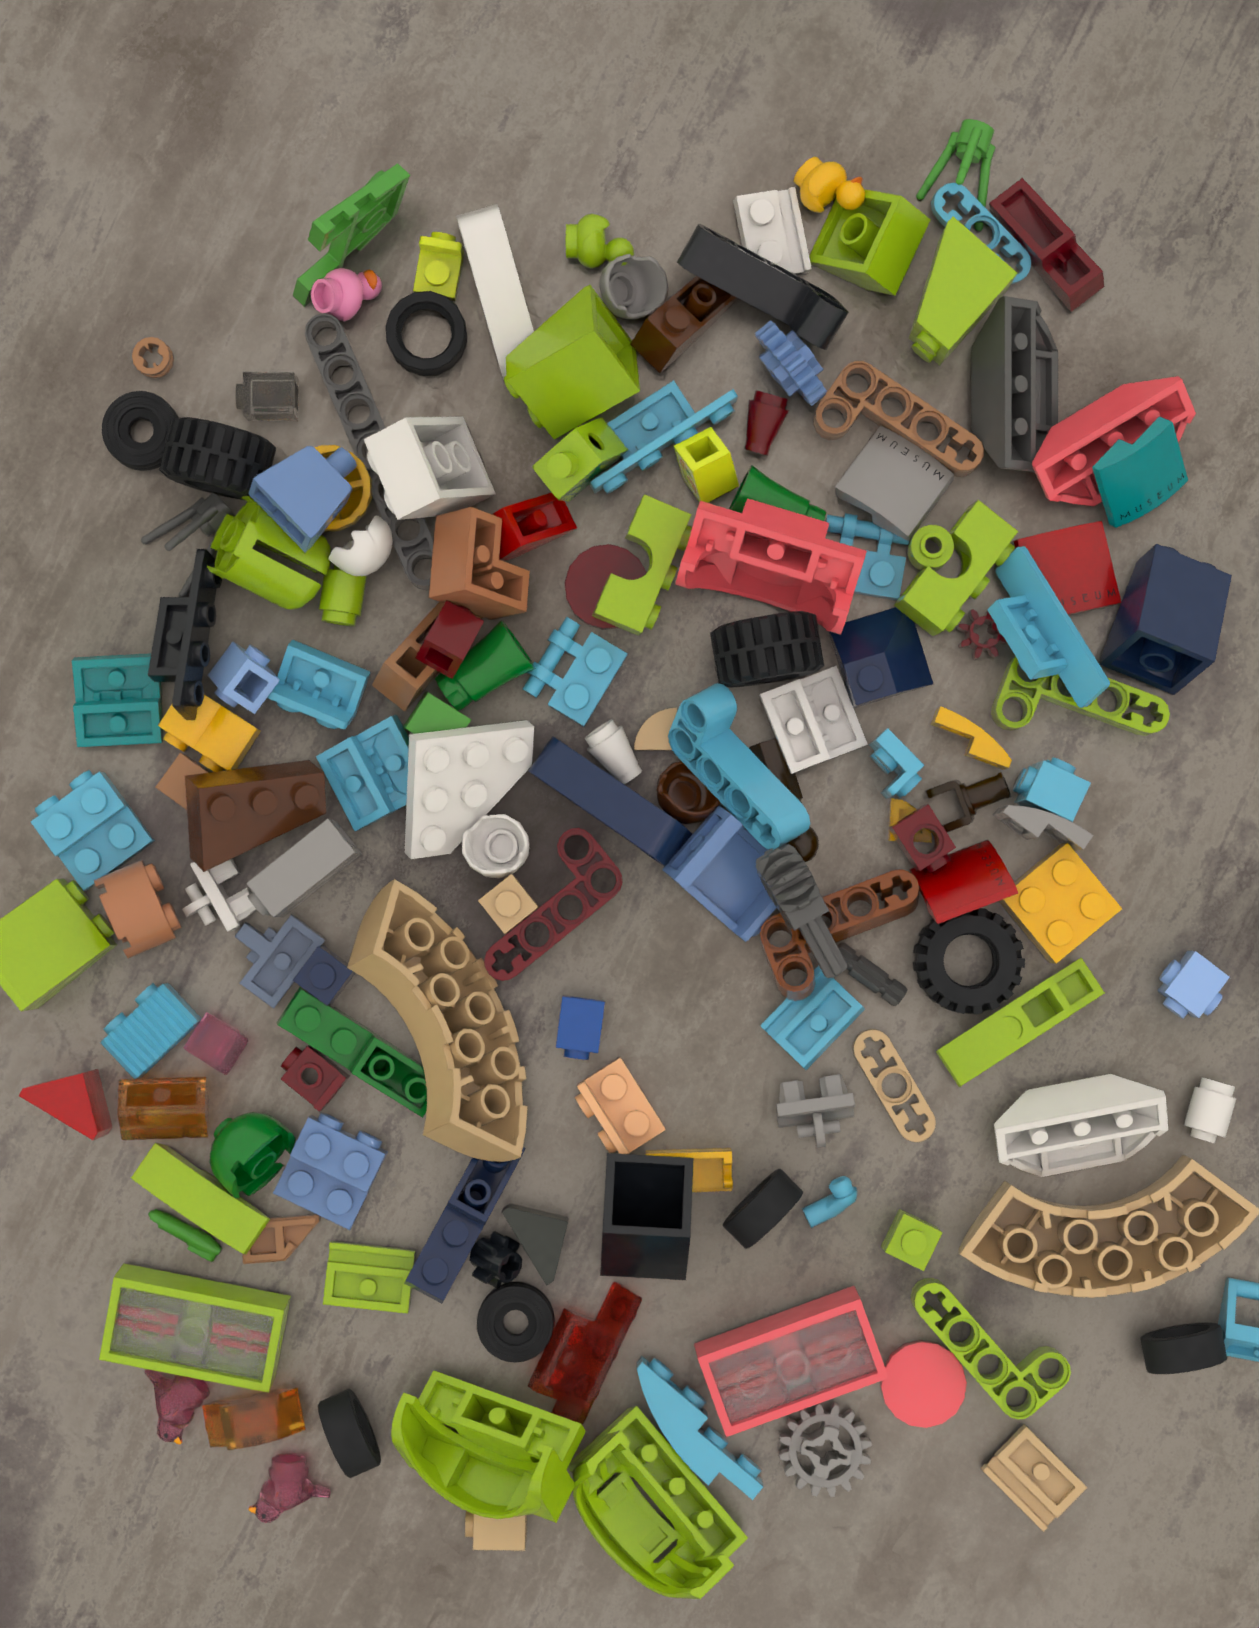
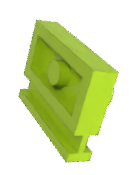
M331 1241L329 1244L323 1305L408 1314L412 1287L404 1284L414 1266L416 1250Z

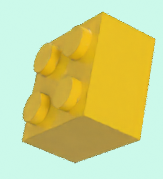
M1068 843L1059 844L1014 881L1018 894L998 901L1049 963L1057 964L1122 910L1121 906Z

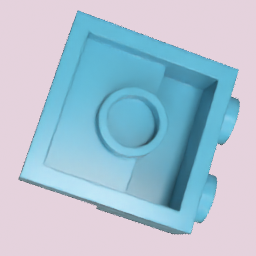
M90 770L82 773L69 784L73 791L59 800L54 795L35 808L38 817L31 821V824L55 856L61 859L83 891L93 887L95 879L112 873L155 841L107 774L99 771L93 775Z

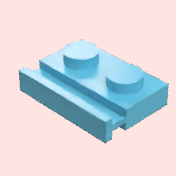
M819 965L814 969L816 983L810 996L798 1001L786 998L760 1025L805 1070L865 1010L834 978H826Z

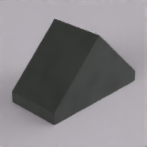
M510 1203L503 1208L502 1213L547 1286L555 1278L569 1217Z

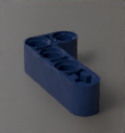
M553 736L528 770L539 780L630 841L664 867L692 836V833L673 817Z

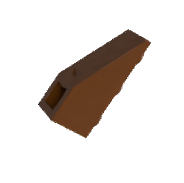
M696 276L645 320L630 345L661 373L681 356L738 298Z

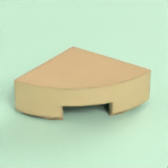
M677 708L659 711L648 718L636 736L634 751H672L668 734L676 716Z

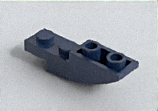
M523 1147V1149H522L521 1157H522V1155H523V1153H524V1151H525V1149H526V1148H524V1147ZM521 1157L506 1162L471 1159L404 1284L441 1304L443 1303Z

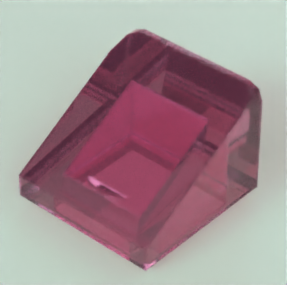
M206 1012L185 1044L184 1049L220 1073L227 1075L246 1047L248 1038L238 1029Z

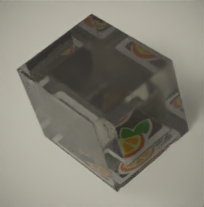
M243 372V384H236V408L243 409V415L248 421H299V379L295 372Z

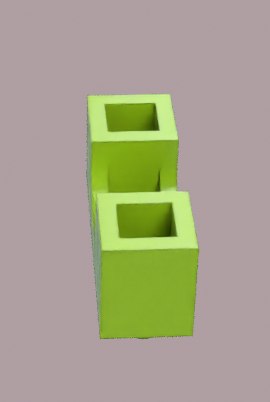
M645 494L643 495L625 539L639 544L646 551L649 558L648 571L646 575L635 580L624 579L611 573L593 612V617L637 636L643 632L644 627L652 630L662 607L655 604L660 589L663 588L668 591L675 577L678 567L671 563L677 549L685 551L692 530V527L687 524L692 514Z
M979 500L964 511L949 531L954 542V549L961 559V570L957 578H945L927 566L917 573L894 604L897 609L931 636L941 633L944 629L950 633L965 615V612L960 609L969 596L975 600L990 582V579L985 576L994 563L1000 567L1015 548L1010 542L1018 531Z

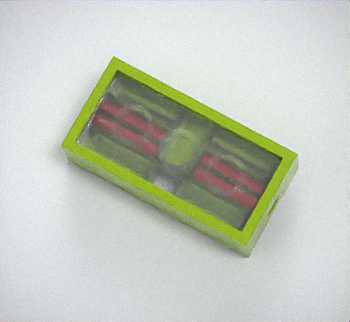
M123 1263L113 1278L99 1360L269 1393L277 1374L291 1296Z

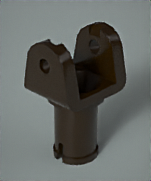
M1002 772L968 786L959 780H952L925 791L928 798H932L955 789L965 816L942 825L946 832L972 823L974 815L977 814V809L1011 797Z

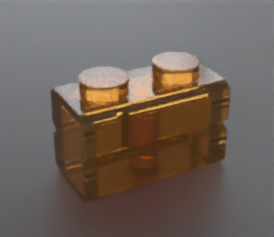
M206 1077L120 1079L117 1116L121 1139L208 1138L209 1096Z

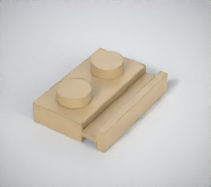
M1025 1424L1011 1436L987 1464L981 1467L982 1471L1043 1532L1056 1517L1058 1518L1087 1489V1486Z

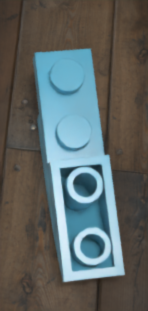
M641 1356L636 1363L642 1391L659 1428L675 1452L708 1486L720 1472L753 1500L764 1487L762 1478L758 1476L762 1470L746 1455L741 1454L737 1458L725 1448L729 1442L715 1429L709 1426L704 1431L701 1428L708 1419V1412L703 1407L707 1401L698 1392L688 1385L682 1390L670 1380L674 1374L667 1366L656 1358L649 1362Z

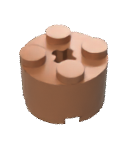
M140 860L94 880L95 886L98 889L106 888L107 892L99 895L118 941L121 939L123 943L129 941L131 947L123 950L128 959L176 938L174 931L182 927L172 904L166 903L163 905L157 892L165 888L153 863L145 866L143 860Z

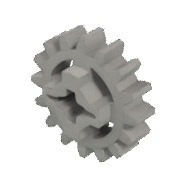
M833 1401L829 1411H825L821 1403L814 1406L815 1412L810 1414L806 1409L800 1410L801 1419L798 1422L791 1418L786 1420L788 1427L792 1430L791 1433L779 1435L780 1442L788 1445V1448L778 1452L780 1460L791 1461L784 1468L786 1476H792L797 1473L796 1487L801 1489L809 1483L811 1484L812 1496L816 1497L821 1487L827 1488L830 1497H835V1486L840 1484L849 1492L852 1490L849 1482L852 1476L860 1480L864 1478L859 1465L871 1463L870 1456L862 1452V1449L872 1446L871 1440L867 1437H859L866 1430L864 1422L852 1424L851 1422L855 1416L854 1411L848 1409L841 1415L839 1414L838 1403ZM821 1422V1426L810 1434L803 1432L810 1425ZM840 1425L851 1435L853 1446H849L848 1443L841 1442L839 1439ZM825 1440H830L835 1451H828L825 1458H820L815 1446H823ZM796 1451L802 1455L809 1456L812 1461L811 1472H808L800 1464ZM840 1464L846 1465L839 1473L829 1476V1472Z

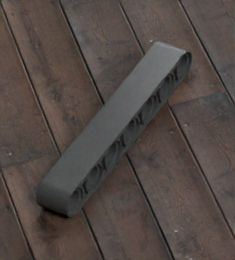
M330 314L315 315L306 324V341L355 455L365 464L372 479V496L382 519L388 523L392 531L393 545L404 571L415 587L427 591L430 589V579L422 580L415 577L414 567L422 559L432 560L434 539L425 518L397 520L395 514L387 507L385 500L381 498L383 485L379 475L373 471L369 462L365 459L364 454L367 447L364 439L386 427L341 323ZM329 327L335 329L337 336L330 345L322 346L315 342L316 334L322 328ZM340 366H348L354 371L352 379L342 385L332 382L331 378L334 370ZM362 404L370 408V415L363 423L356 424L348 420L349 411L355 405ZM407 520H413L420 525L418 536L409 541L400 539L397 534L400 524Z

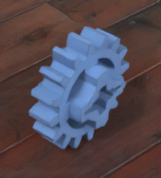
M770 320L755 332L756 338L760 341L759 343L766 350L759 356V359L789 397L798 392L807 403L813 406L826 395L827 390L817 377L823 371V368L811 350L793 330L785 335Z

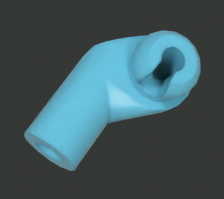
M841 1176L834 1179L829 1185L832 1194L802 1208L811 1228L836 1217L856 1201L857 1187L852 1186L850 1178Z

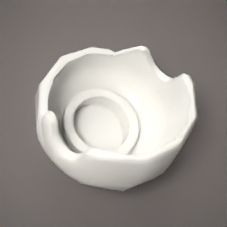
M377 515L374 516L370 525H366V531H352L353 540L349 541L343 548L335 547L328 560L353 576H367L376 572L388 559L393 543L392 531L388 523Z
M506 814L482 816L470 829L465 830L463 834V856L472 869L485 877H507L515 873L529 856V836L519 821Z

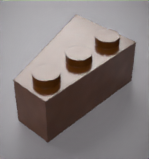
M310 760L185 776L190 858L203 872L326 814L324 772Z

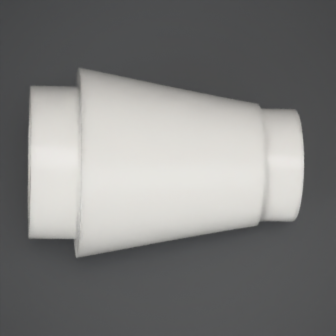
M612 719L597 727L584 738L589 745L587 751L621 783L626 784L642 772L623 727H617Z

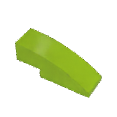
M154 1143L131 1177L132 1180L172 1209L245 1255L270 1221V1218L242 1197L234 1198L221 1185L218 1179L207 1171L197 1168L168 1145Z

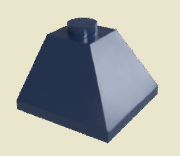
M896 607L845 622L841 635L829 632L845 688L853 708L933 685L915 622Z

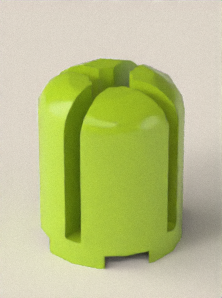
M251 496L241 497L247 503L239 510L235 517L228 513L225 515L210 548L217 551L215 568L207 566L211 573L223 579L225 578L282 608L293 610L303 607L316 596L322 585L252 548L257 544L311 572H318L327 576L331 561L328 560L331 554V546L321 534L313 546L305 553Z

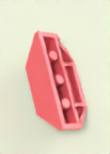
M1176 376L1123 384L1052 426L1032 462L1033 469L1046 498L1050 501H1063L1086 506H1096L1101 503L1102 499L1092 467L1118 439L1133 444L1159 416L1173 422L1179 443L1187 423L1190 424L1196 414L1183 380Z

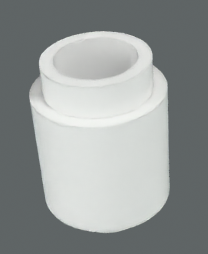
M1201 1078L1200 1086L1194 1087L1184 1126L1192 1128L1191 1137L1215 1143L1217 1135L1226 1138L1236 1098H1233L1234 1086Z

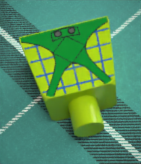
M600 417L572 430L539 459L532 468L558 500L569 502L585 489L593 479L601 475L624 455L628 448L607 422ZM593 437L599 443L601 450L596 448L589 439Z

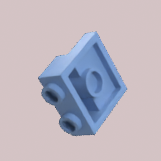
M321 1112L318 1118L313 1115L308 1117L273 1194L350 1230L388 1151L380 1148L382 1144L380 1139L363 1131H359L357 1136L342 1130L344 1122Z

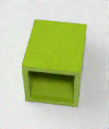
M954 216L947 222L938 241L909 335V339L913 342L911 346L913 351L924 361L930 363L934 360L939 366L997 303L998 299L1006 293L1017 275L1013 268Z
M589 284L506 356V376H504V382L510 394L515 399L521 398L528 406V413L534 424L538 428L544 427L551 437L556 439L640 392L636 349L630 345L631 338Z
M55 879L0 919V986L21 1012L39 1009L117 946V943L111 937L115 934L111 924L102 914L99 913L96 916L92 914L84 904L89 900L88 896L74 880L68 883L65 879Z

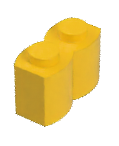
M205 694L201 706L197 708L195 720H185L171 705L158 725L167 732L163 737L165 741L183 752L186 751L188 746L192 747L202 754L198 762L213 772L223 771L224 769H237L261 730Z

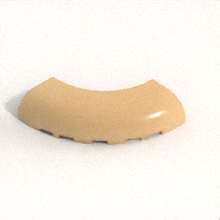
M394 879L380 890L367 909L359 927L347 968L374 985L390 1001L406 1023L421 1057L427 1087V1111L423 1135L472 1158L496 1162L518 1159L522 1154L526 1133L527 1106H523L522 1081L526 1080L525 1066L520 1067L515 1043L519 1042V1038L510 1010L504 1011L494 989L498 986L496 980L488 974L483 959H476L463 941L465 936L459 928L452 929L435 913L437 908L414 890Z
M1182 1155L1170 1170L1147 1188L1126 1198L1099 1205L1076 1206L1048 1202L1033 1197L1004 1181L970 1227L960 1245L959 1254L981 1269L999 1278L1039 1292L1089 1298L1107 1297V1295L1127 1292L1134 1293L1165 1284L1166 1281L1201 1267L1200 1264L1222 1249L1225 1250L1248 1228L1259 1215V1208L1195 1160L1185 1155Z

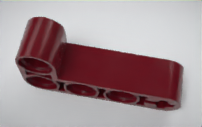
M580 828L569 829L561 835L557 844L559 856L576 878L492 945L486 952L484 958L485 968L494 979L500 981L510 980L520 974L614 898L621 890L623 881L619 868L586 830ZM572 836H582L589 843L588 854L580 860L570 859L565 853V843ZM602 868L611 870L616 877L615 887L608 893L597 892L591 884L594 872ZM567 895L577 896L583 904L581 915L574 920L564 919L558 910L560 900ZM533 922H541L549 930V939L541 947L529 944L525 936L527 927ZM517 935L521 946L531 953L532 956L525 960L523 954L520 953L511 961L514 969L510 973L505 968L497 971L493 966L497 962V957L494 954L498 950L506 954L514 949L516 945L511 943L510 939Z

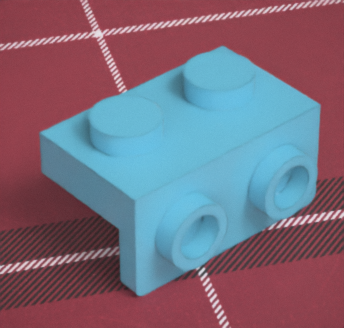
M292 640L287 646L277 676L280 681L267 698L277 702V705L286 711L302 712L316 718V721L324 727L346 729L356 716L371 672Z

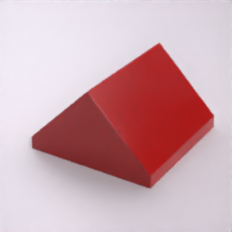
M98 1069L23 1088L18 1095L91 1140H96L109 1134L112 1129Z

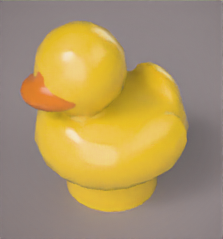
M812 157L795 174L794 183L801 188V202L810 211L824 212V207L834 200L835 197L839 205L846 210H855L864 203L865 190L862 186L863 178L856 177L847 181L846 170L837 162L823 163L818 157Z

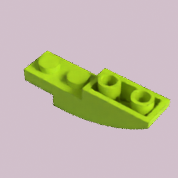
M1080 958L944 1045L936 1053L957 1085L961 1087L1102 996L1105 992L1083 959Z

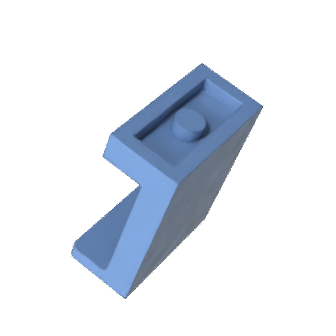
M718 806L662 870L733 933L747 942L751 937L760 933L764 922L769 919L768 917L777 908L761 883L756 869V859L764 855V852L768 849L763 847L732 814Z

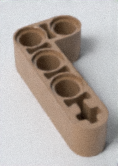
M864 361L851 362L841 371L819 403L813 418L814 428L822 438L837 440L848 433L859 415L862 414L878 426L881 425L895 432L930 454L956 477H964L971 474L981 463L984 456L983 445L975 435ZM853 374L862 375L868 382V389L862 393H855L848 388L846 379ZM887 398H895L901 402L903 413L897 417H890L883 412L881 402ZM828 409H837L843 414L845 423L841 427L831 428L824 423L822 413ZM921 422L933 423L938 430V438L932 441L923 440L917 433V425ZM947 434L952 436V439L943 452H940L938 448L945 440ZM964 446L970 450L967 456L969 460L966 459L961 464L955 460L957 456L955 450L959 451Z

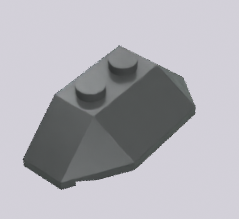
M1008 296L998 299L971 347V431L981 441L984 449L999 468L1034 472L1032 462L1050 428L1058 423V349L1047 324L1040 315L1041 308L1038 301Z

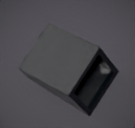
M607 1153L600 1276L686 1280L691 1238L694 1158Z

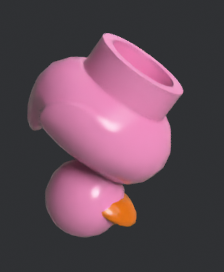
M334 269L328 272L324 279L315 281L311 289V300L315 309L320 313L330 314L338 320L345 322L352 319L358 312L363 300H372L379 295L382 289V282L378 275L370 269L359 274L350 269Z

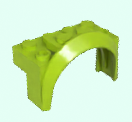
M638 1406L626 1409L581 1451L568 1466L575 1484L573 1489L574 1501L585 1525L606 1553L624 1571L650 1590L663 1596L677 1599H701L735 1566L729 1557L748 1537ZM615 1473H617L604 1487H602V1488L597 1492V1490H598L612 1475H614ZM630 1477L638 1482L670 1520L674 1529L649 1504ZM677 1539V1545L659 1563H653Z

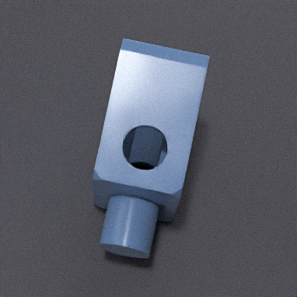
M307 446L253 478L248 494L306 553L347 503L352 487L344 478L357 467V464L352 455L342 447H339L325 459L313 446Z

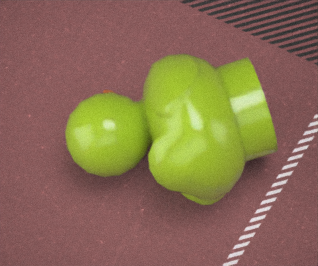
M591 213L582 217L578 224H566V258H578L579 262L586 268H598L604 261L610 262L615 260L616 257L626 254L634 256V248L630 241L620 237L614 238L606 244L605 229L610 223L603 216Z

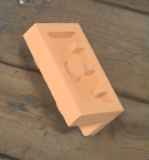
M621 1057L577 1084L581 1093L575 1096V1099L588 1119L595 1115L600 1122L603 1130L597 1134L609 1153L618 1151L619 1154H630V1152L666 1130Z

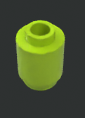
M938 525L924 526L911 538L907 548L908 558L911 564L920 571L927 566L937 571L951 558L954 542L952 536L945 528ZM926 540L935 542L940 549L939 552L929 553L925 548Z
M334 564V568L329 569L327 576L323 577L319 610L323 611L321 621L336 625L355 626L356 617H360L362 612L367 576L350 575Z

